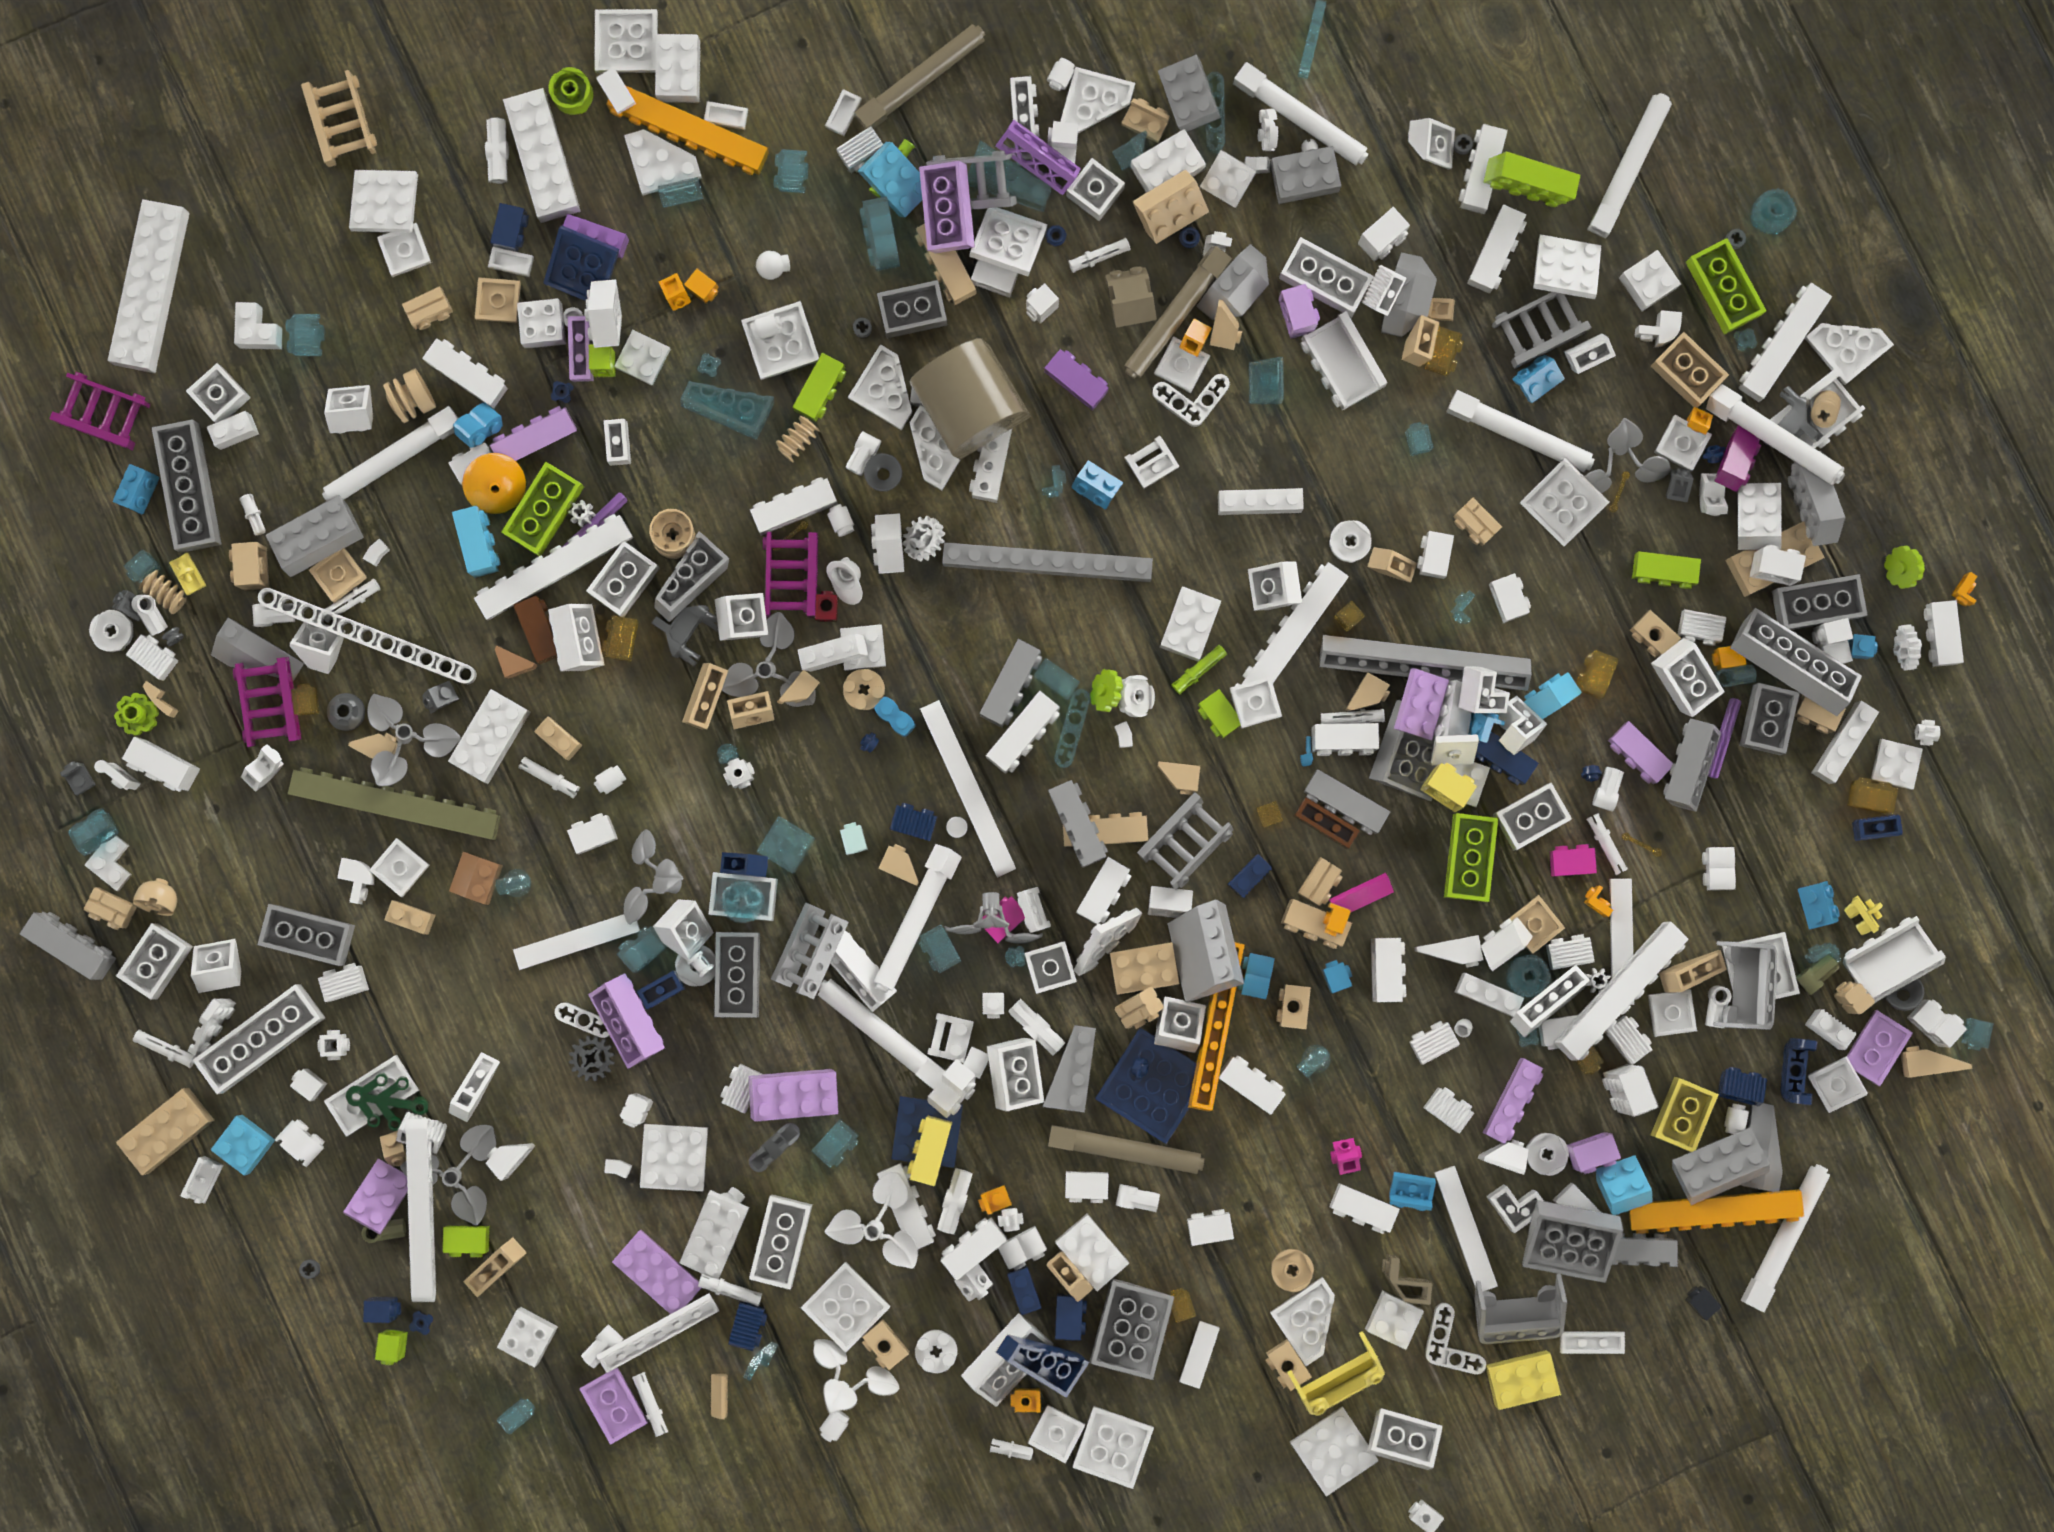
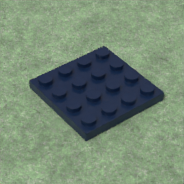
M1139 1028L1095 1099L1167 1144L1189 1109L1188 1105L1197 1063L1173 1048L1154 1044L1155 1037L1144 1029ZM1137 1058H1145L1149 1064L1148 1073L1142 1079H1138L1136 1075L1132 1074V1068Z

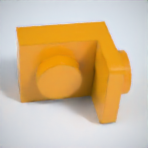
M677 273L659 281L662 291L673 311L691 303Z
M1694 407L1686 420L1688 421L1687 426L1696 432L1706 435L1713 415Z
M1972 572L1964 574L1951 594L1956 598L1957 603L1962 606H1971L1977 601L1968 595L1976 586L1974 581L1977 576Z
M1600 885L1595 888L1591 887L1585 895L1587 900L1584 903L1604 918L1609 917L1613 911L1609 907L1610 903L1601 897L1599 899L1596 898L1603 887Z
M1005 1185L982 1193V1199L978 1200L982 1212L987 1211L988 1215L1012 1205Z

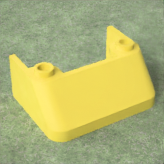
M1363 1331L1359 1335L1367 1350L1366 1353L1304 1387H1300L1292 1371L1287 1372L1311 1415H1321L1326 1409L1366 1387L1382 1381L1385 1372Z

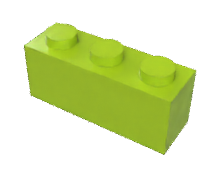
M822 353L793 405L794 411L814 422L818 418L822 419L827 410L825 407L827 401H831L836 394L835 386L838 382L841 383L846 375V371H844L845 365Z
M1639 551L1634 557L1632 579H1638V583L1650 584V581L1659 582L1658 585L1660 586L1679 584V588L1692 589V586L1697 585L1699 582L1701 559Z

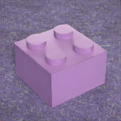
M1306 284L1281 291L1278 300L1290 339L1315 331L1320 317L1317 308L1313 309L1312 306L1314 298L1311 289H1307Z
M1607 1132L1567 1145L1573 1169L1581 1173L1584 1172V1174L1596 1171L1597 1166L1604 1165V1167L1614 1165L1616 1160L1621 1158L1613 1134Z

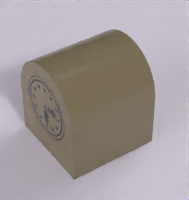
M981 338L963 343L942 354L920 369L909 381L952 456L959 460L1031 417L990 345Z

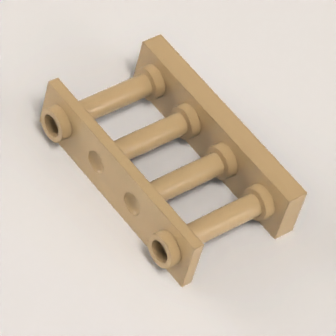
M349 70L345 71L347 80L319 89L314 88L310 82L301 84L323 160L328 167L337 165L335 158L338 157L337 155L366 146L372 154L376 153L374 147L377 146L374 134H370L357 88L360 87L357 76H353ZM350 88L352 100L326 108L319 107L317 100L320 97ZM356 107L359 119L330 128L328 126L325 127L323 119H326V116ZM362 127L365 138L337 147L331 146L329 139L333 135Z

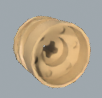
M416 368L403 374L404 385L396 378L393 379L396 389L389 382L383 385L386 391V398L392 410L403 423L409 421L407 411L413 419L416 418L414 408L417 406L423 413L436 408L433 397Z
M666 509L659 512L653 517L650 524L649 534L655 549L660 555L669 559L683 557L696 536L690 518L684 512L677 509ZM672 532H675L677 535L675 540L671 539Z

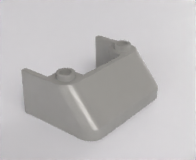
M1717 941V945L1727 946L1725 957L1729 963L1734 964L1732 1006H1727L1722 1012L1723 1022H1713V1026L1771 1029L1774 1024L1776 947L1768 944Z
M1561 1273L1556 1274L1555 1286L1546 1285L1538 1291L1537 1297L1496 1301L1495 1294L1489 1291H1482L1481 1282L1476 1281L1475 1308L1478 1336L1481 1343L1498 1344L1552 1339L1563 1334L1567 1299Z

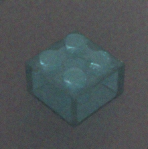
M778 816L757 852L763 856H768V859L795 874L816 838Z

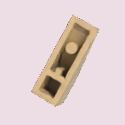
M1717 950L1674 965L1659 972V976L1665 993L1683 992L1727 970L1721 950Z
M1919 1046L1906 1047L1907 1051L1900 1053L1904 1077L1911 1078L1972 1069V1064L1927 1049H1919Z
M512 1237L477 1268L464 1283L476 1297H479L527 1252Z

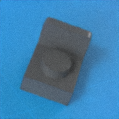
M1683 468L1671 469V479L1666 498L1688 502L1693 483L1692 474L1689 473V470Z
M128 590L118 592L113 599L114 605L112 608L119 610L135 621L140 620V616L133 610L131 605L136 595ZM143 599L140 601V608L144 610L148 603Z
M71 762L64 766V770L60 772V775L66 778L74 794L77 796L96 785L83 763Z

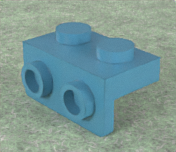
M1547 355L1536 358L1529 367L1520 370L1517 376L1513 378V381L1520 386L1527 400L1533 403L1565 378L1555 360Z
M1088 460L1077 475L1071 488L1096 505L1107 509L1123 482Z
M129 464L112 502L137 513L144 514L158 483L159 476Z
M1472 712L1468 735H1478L1479 741L1487 743L1493 723L1504 726L1505 721L1499 719L1500 715L1496 713Z
M1827 881L1798 889L1809 929L1830 925L1839 921V909L1834 905L1832 899L1834 892L1832 886L1828 885Z
M1394 1172L1389 1192L1390 1204L1400 1208L1410 1207L1419 1211H1431L1436 1179Z

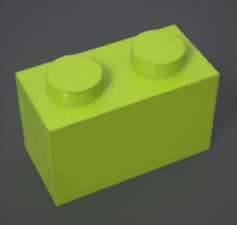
M590 344L589 370L594 377H615V351L611 346L594 348L593 344Z
M1220 689L1198 704L1200 708L1198 709L1199 714L1204 720L1208 719L1212 724L1210 729L1216 737L1220 735L1223 739L1241 726L1236 711Z
M445 1226L443 1228V1253H449V1257H461L462 1253H470V1257H483V1254L489 1252V1226Z
M387 1329L379 1333L375 1360H381V1364L394 1365V1362L404 1358L408 1332Z

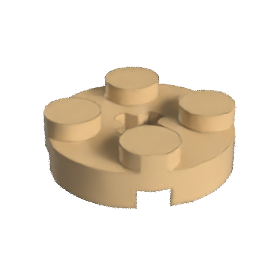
M859 669L852 672L843 684V694L846 701L851 707L858 710H872L884 697V682L876 672L870 669ZM863 684L870 687L868 695L864 693L859 694L860 685Z
M1287 1249L1280 1252L1271 1264V1275L1278 1287L1286 1291H1301L1311 1282L1314 1272L1312 1261L1305 1253L1298 1249ZM1289 1265L1298 1267L1295 1276L1287 1274L1286 1271L1289 1269Z

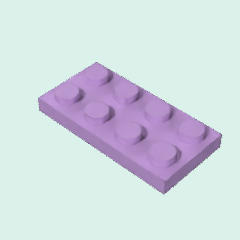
M639 1230L612 1261L670 1314L685 1307L701 1289V1287H698L699 1281L642 1230Z

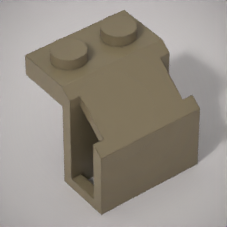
M1132 267L1129 271L1123 272L1115 270L1105 275L1116 328L1157 320L1153 293L1151 292L1146 267Z
M1387 1254L1386 1259L1382 1261V1272H1384L1400 1299L1406 1303L1431 1305L1432 1283L1427 1279L1398 1277L1400 1259L1396 1255ZM1397 1285L1422 1287L1421 1296L1403 1294Z

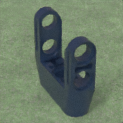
M1790 1038L1785 1044L1780 1087L1781 1096L1785 1102L1811 1105L1812 1094L1804 1093L1808 1051L1816 1052L1817 1041ZM1791 1058L1799 1059V1062L1791 1061ZM1793 1065L1798 1067V1073L1795 1076H1792L1790 1073V1068ZM1789 1079L1797 1080V1083L1789 1082ZM1789 1089H1795L1796 1092H1791Z

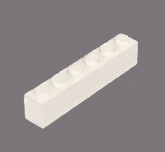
M1810 283L1807 287L1803 286L1796 295L1799 299L1795 304L1791 303L1785 311L1787 317L1784 321L1780 320L1773 329L1776 333L1772 338H1767L1762 346L1764 351L1761 355L1757 354L1751 362V365H1753L1750 372L1745 371L1739 380L1742 384L1738 389L1758 402L1764 399L1832 298L1831 295L1813 283Z

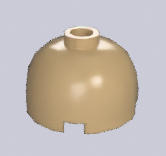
M156 878L155 881L144 882L137 889L133 904L147 912L154 910L159 911L158 915L172 916L177 905V895L174 889L168 885V881Z

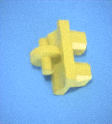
M188 552L169 562L187 596L206 586Z
M1857 895L1844 911L1850 919L1858 914L1863 917L1864 920L1856 924V928L1861 935L1871 931L1873 933L1877 932L1880 926L1871 914H1874L1876 919L1881 918L1882 915L1879 909L1883 905L1881 902L1874 904L1869 899L1865 902L1869 907L1867 909Z

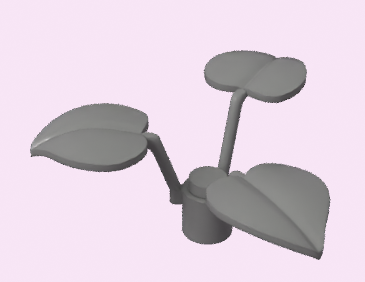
M1623 418L1619 426L1610 433L1607 439L1610 446L1608 448L1607 472L1605 473L1603 470L1598 469L1584 477L1600 493L1605 492L1612 484L1609 476L1611 475L1613 453L1624 455L1627 451L1637 467H1639L1635 472V476L1642 482H1655L1669 474L1671 467L1669 461L1660 456L1650 457L1643 464L1638 461L1631 448L1638 446L1642 442L1643 434L1637 425Z
M781 612L771 615L766 620L768 635L760 637L763 646L772 647L766 661L757 665L755 674H753V669L748 664L736 663L728 669L722 687L723 692L735 697L752 695L759 686L755 677H774L786 682L780 689L782 696L800 674L799 671L792 672L789 679L776 674V667L770 662L776 647L785 649L794 640V629ZM815 689L806 700H802L800 703H785L795 707L813 705L816 697Z
M373 694L370 698L368 719L371 726L382 732L386 731L389 727L396 729L395 737L398 741L394 755L390 751H382L377 753L372 760L371 770L378 786L393 785L405 776L407 761L404 758L398 757L401 745L408 744L413 737L421 742H425L424 750L427 754L439 758L446 756L461 740L460 735L446 725L434 723L424 728V738H422L416 732H413L408 724H397L403 716L402 707L397 701L377 694Z
M647 829L636 839L632 848V859L639 865L645 861L648 866L656 870V875L654 876L653 889H644L642 891L641 888L635 887L628 893L624 902V916L629 925L639 920L646 912L648 905L647 893L663 894L670 892L676 894L680 891L682 880L684 879L673 861L665 859L658 867L649 861V858L655 853L656 844L652 833Z
M995 892L982 894L983 906L980 907L978 921L973 925H962L953 928L945 926V931L956 934H973L980 932L981 928H1004L1007 936L1005 941L1011 943H1028L1043 936V933L1039 935L1010 933L1008 929L1009 923L1005 921L1002 906L999 904V893Z
M478 1125L464 1133L460 1141V1147L465 1152H468V1154L457 1167H450L445 1172H442L438 1169L439 1160L437 1156L431 1153L432 1184L434 1185L437 1182L438 1173L446 1186H455V1188L461 1189L463 1192H458L453 1196L451 1207L459 1218L473 1225H478L484 1217L487 1199L483 1190L478 1186H472L466 1190L464 1186L459 1184L462 1177L460 1169L471 1155L479 1161L488 1159L487 1155L496 1147L494 1129L490 1125ZM407 1161L401 1164L400 1168L407 1177Z

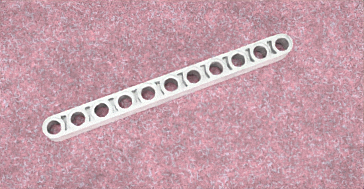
M264 588L258 594L259 603L274 611L468 685L476 679L475 669L467 664L271 588ZM272 593L274 600L266 604L264 601L265 595ZM292 600L294 603L293 609L285 611V602ZM307 608H312L314 612L310 619H305L304 611ZM326 616L333 617V624L329 627H326L323 623ZM347 623L353 625V631L350 634L343 632V627ZM366 631L373 633V638L369 642H364L363 634ZM389 638L392 640L393 645L390 649L385 650L382 643L385 639ZM406 646L412 648V654L409 657L402 655V650ZM425 654L432 656V662L429 665L422 663V657ZM449 661L452 665V669L449 672L444 673L441 669V665L444 662ZM464 669L471 671V677L468 680L461 678V672Z

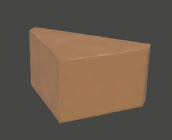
M498 646L495 648L504 677L507 679L529 672L537 667V664Z

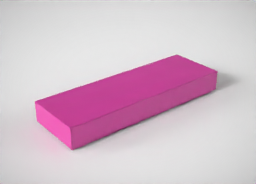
M1384 873L1329 899V901L1353 912L1394 891L1389 877Z

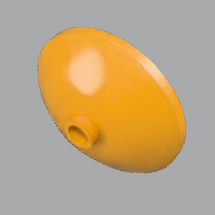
M488 453L477 457L468 465L463 475L462 484L465 497L472 506H477L485 513L499 514L507 512L521 501L525 493L526 479L522 468L514 459L504 454ZM496 485L499 488L498 490L493 491L491 487Z

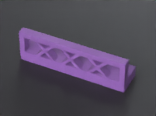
M1015 120L1011 122L1006 132L996 144V147L1004 150L1005 154L1012 153L1013 160L1061 195L1066 192L1081 170L1080 167ZM1007 137L1015 143V148H1009L1003 144ZM1021 152L1031 154L1032 160L1022 158ZM1038 164L1046 165L1049 172L1043 173L1040 171ZM1061 176L1067 181L1064 187L1056 182L1055 177Z

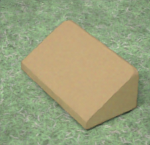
M712 1374L711 1416L725 1419L727 1417L728 1375Z

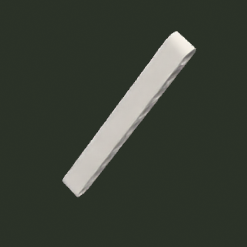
M938 700L920 708L997 878L1015 870L1016 867L940 701Z
M429 1118L407 1119L406 1157L412 1302H435L436 1275L431 1125Z

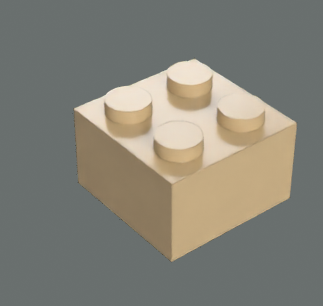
M258 542L232 544V549L229 550L230 562H233L230 578L234 586L244 591L269 588L267 547Z

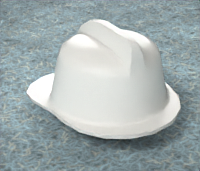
M848 557L843 558L841 561L830 562L826 572L837 596L843 602L850 605L859 603L863 592L859 582L861 571L858 565Z

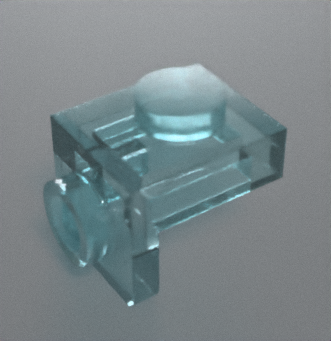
M1060 465L1052 466L1054 487L1042 488V495H1047V498L1058 497L1059 493H1063L1062 483H1066L1065 470H1061Z
M1470 590L1466 594L1460 593L1454 600L1456 603L1455 607L1450 611L1454 614L1452 617L1460 624L1464 623L1467 625L1471 621V618L1462 612L1476 596Z
M1824 943L1821 946L1816 944L1809 948V953L1804 956L1808 963H1815L1827 954L1833 957L1837 963L1841 961L1839 949L1835 944L1832 945L1831 943Z

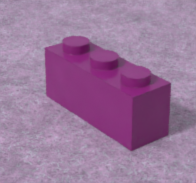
M1738 425L1729 439L1714 482L1736 492L1741 485L1745 486L1750 478L1748 471L1752 470L1756 462L1753 457L1758 454L1761 445L1758 444L1760 439Z

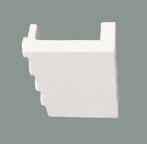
M1346 311L1333 321L1308 335L1302 336V342L1300 343L1302 349L1312 357L1311 364L1316 372L1320 371L1324 387L1331 390L1333 394L1331 398L1335 406H1340L1342 411L1382 389L1388 383Z
M1835 369L1800 396L1806 397L1809 400L1811 410L1814 400L1820 392L1830 390L1838 394L1841 399L1838 417L1832 426L1821 428L1812 421V425L1823 434L1818 442L1815 439L1812 440L1806 433L1799 438L1814 449L1817 446L1821 449L1829 443L1828 437L1832 434L1837 436L1846 429L1844 425L1849 421L1854 423L1863 415L1860 412L1865 409L1863 405L1860 407L1839 382L1837 377L1840 375ZM1789 404L1770 420L1778 424L1791 410L1792 406Z
M1917 916L1912 919L1910 917L1900 922V926L1895 929L1888 928L1882 932V936L1879 938H1871L1863 944V947L1859 949L1853 948L1845 954L1844 966L1855 982L1861 983L1867 990L1866 993H1869L1875 1002L1929 973L1945 962L1946 956L1941 950L1937 951L1919 925Z

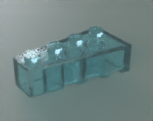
M980 140L975 156L992 155V152L996 150ZM1010 159L1003 160L1006 190L1009 192V196L1016 195L1017 203L1044 212L1051 195V187ZM995 161L984 162L986 190L988 193L997 195L998 184ZM972 163L968 172V185L978 189L976 165Z
M691 381L688 382L680 399L681 407L755 440L758 439L774 406L773 396L739 392L730 388H717L713 385Z

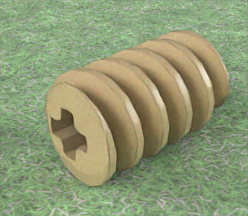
M1826 390L1816 396L1811 410V419L1816 426L1827 428L1836 422L1841 402L1838 394Z
M803 416L799 417L801 424L793 423L795 430L787 429L790 436L782 435L784 442L776 441L777 449L792 463L794 460L791 455L799 457L797 449L804 451L803 442L810 445L811 442L808 437L816 438L814 431L820 432L812 422Z
M155 570L145 577L139 586V590L143 589L144 594H149V596L156 599L158 604H163L164 609H169L171 614H175L186 602V598L183 597L185 591L181 590L177 593L178 585L176 584L171 588L172 581L168 580L164 583L165 575L157 578L159 571Z

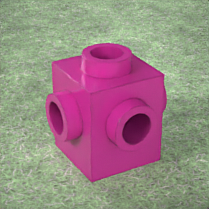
M1350 1138L1333 1142L1334 1151L1330 1152L1333 1164L1337 1163L1340 1175L1360 1171L1359 1158H1362L1360 1146L1355 1145L1354 1139Z

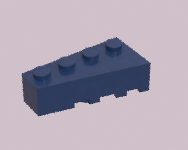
M1009 1334L1006 1335L996 1351L1008 1363L1066 1398L1090 1362L1078 1352Z

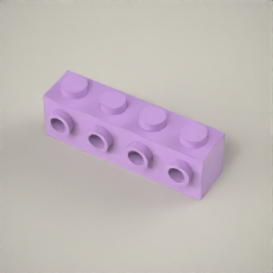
M558 406L548 411L550 415L544 418L539 415L531 419V424L523 427L521 424L511 429L512 434L506 437L503 433L493 438L494 442L490 444L493 453L507 455L516 461L577 431V428L567 408L561 409Z
M1524 1058L1519 1059L1483 1131L1484 1134L1504 1144L1512 1139L1515 1132L1513 1127L1516 1122L1519 1123L1524 1115L1522 1109L1525 1103L1529 1104L1534 1095L1532 1089L1535 1084L1538 1085L1543 1077V1073H1541L1543 1068Z

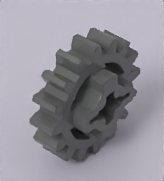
M586 1036V1041L582 1038L579 1039L580 1045L573 1044L572 1047L575 1049V1052L569 1053L570 1056H573V1060H570L569 1064L575 1065L572 1072L578 1070L577 1077L580 1078L585 1075V1081H589L591 1076L594 1081L598 1080V1075L605 1078L604 1071L611 1072L612 1070L608 1066L615 1064L613 1060H610L611 1057L615 1056V1053L609 1052L612 1045L605 1046L606 1039L599 1042L598 1036H595L593 1040L590 1036ZM588 1044L596 1045L592 1050L584 1048ZM602 1051H604V1053H605V1057H606V1060H605V1061L602 1060V1056H601ZM595 1053L594 1058L596 1062H591L590 1064H588V1061L590 1059L588 1055H592ZM579 1055L582 1057L583 1062L581 1066L578 1060ZM594 1066L600 1069L597 1072H588Z

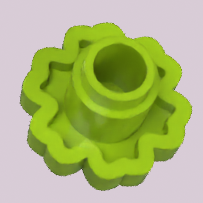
M1909 546L1893 548L1892 554L1886 556L1884 564L1885 569L1888 570L1886 574L1887 579L1890 580L1892 585H1898L1901 589L1916 586V580L1923 578L1925 570L1922 556L1916 549L1910 550Z
M1103 669L1101 675L1097 674L1092 682L1093 690L1090 693L1092 705H1096V710L1110 712L1112 707H1117L1118 703H1120V691L1123 688L1122 678L1117 676L1116 671Z
M133 693L131 697H122L121 701L117 703L119 711L115 713L114 717L117 725L124 727L125 733L139 736L142 731L150 732L156 726L157 721L155 717L158 716L159 711L157 706L152 701H149L147 695Z

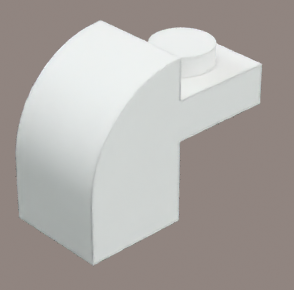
M1661 310L1657 314L1656 326L1639 325L1635 329V337L1646 342L1655 339V347L1667 345L1680 331L1682 312Z
M1701 474L1699 490L1701 513L1711 516L1727 514L1728 505L1724 498L1725 486L1714 482L1716 474Z
M266 745L260 750L257 759L245 767L241 778L256 792L279 772L284 764L281 761L282 758L275 749H271Z
M341 858L337 878L354 881L350 902L362 904L368 894L366 884L375 885L374 874L370 871L371 868L361 861Z

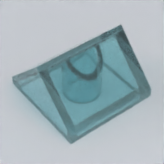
M1283 357L1249 362V404H1282L1284 399Z

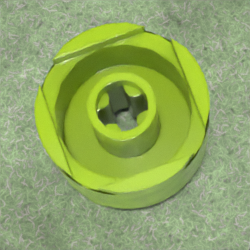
M567 67L551 77L549 93L555 106L561 112L569 115L585 113L593 100V88L586 75L577 68Z

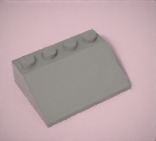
M1396 700L1369 779L1427 801H1432V797L1420 789L1432 770L1438 766H1432L1431 763L1435 734L1432 740H1427L1394 729L1402 702L1401 700Z
M1213 900L1194 907L1168 923L1186 1003L1244 984L1225 904L1218 900Z
M1537 1200L1531 1218L1522 1265L1527 1268L1606 1283L1623 1232L1621 1218L1616 1215Z
M1112 1278L1090 1358L1091 1364L1153 1380L1174 1296Z

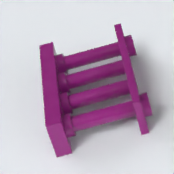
M75 372L74 375L67 373L66 377L73 380L74 383L63 411L60 410L59 414L52 411L49 419L55 423L133 451L136 443L129 440L131 437L129 433L140 405L150 408V404L145 401V397L136 393L130 396L87 380L88 376ZM84 384L92 387L93 391L83 417L77 421L72 419L73 415L71 412L81 386ZM103 391L113 396L102 425H99L97 428L91 426L92 422L90 420L100 394ZM122 398L132 402L121 432H118L116 435L110 433V425Z
M767 532V537H763V550H766V592L764 599L766 617L771 616V610H803V613H807L808 618H815L818 534L808 532V538H805V540H773L772 533ZM772 548H804L808 550V559H804V561L772 560ZM772 569H804V571H808V579H804V581H772ZM771 589L804 590V592H807V600H803V602H771Z
M289 657L276 658L277 663L270 666L244 669V663H238L233 668V677L238 683L245 729L242 731L244 743H247V747L255 746V739L284 735L288 737L289 741L302 739ZM273 673L279 675L280 683H278V686L249 690L247 688L246 677ZM275 694L282 696L283 704L280 707L251 710L249 698ZM276 715L285 716L286 725L284 727L254 731L253 718Z

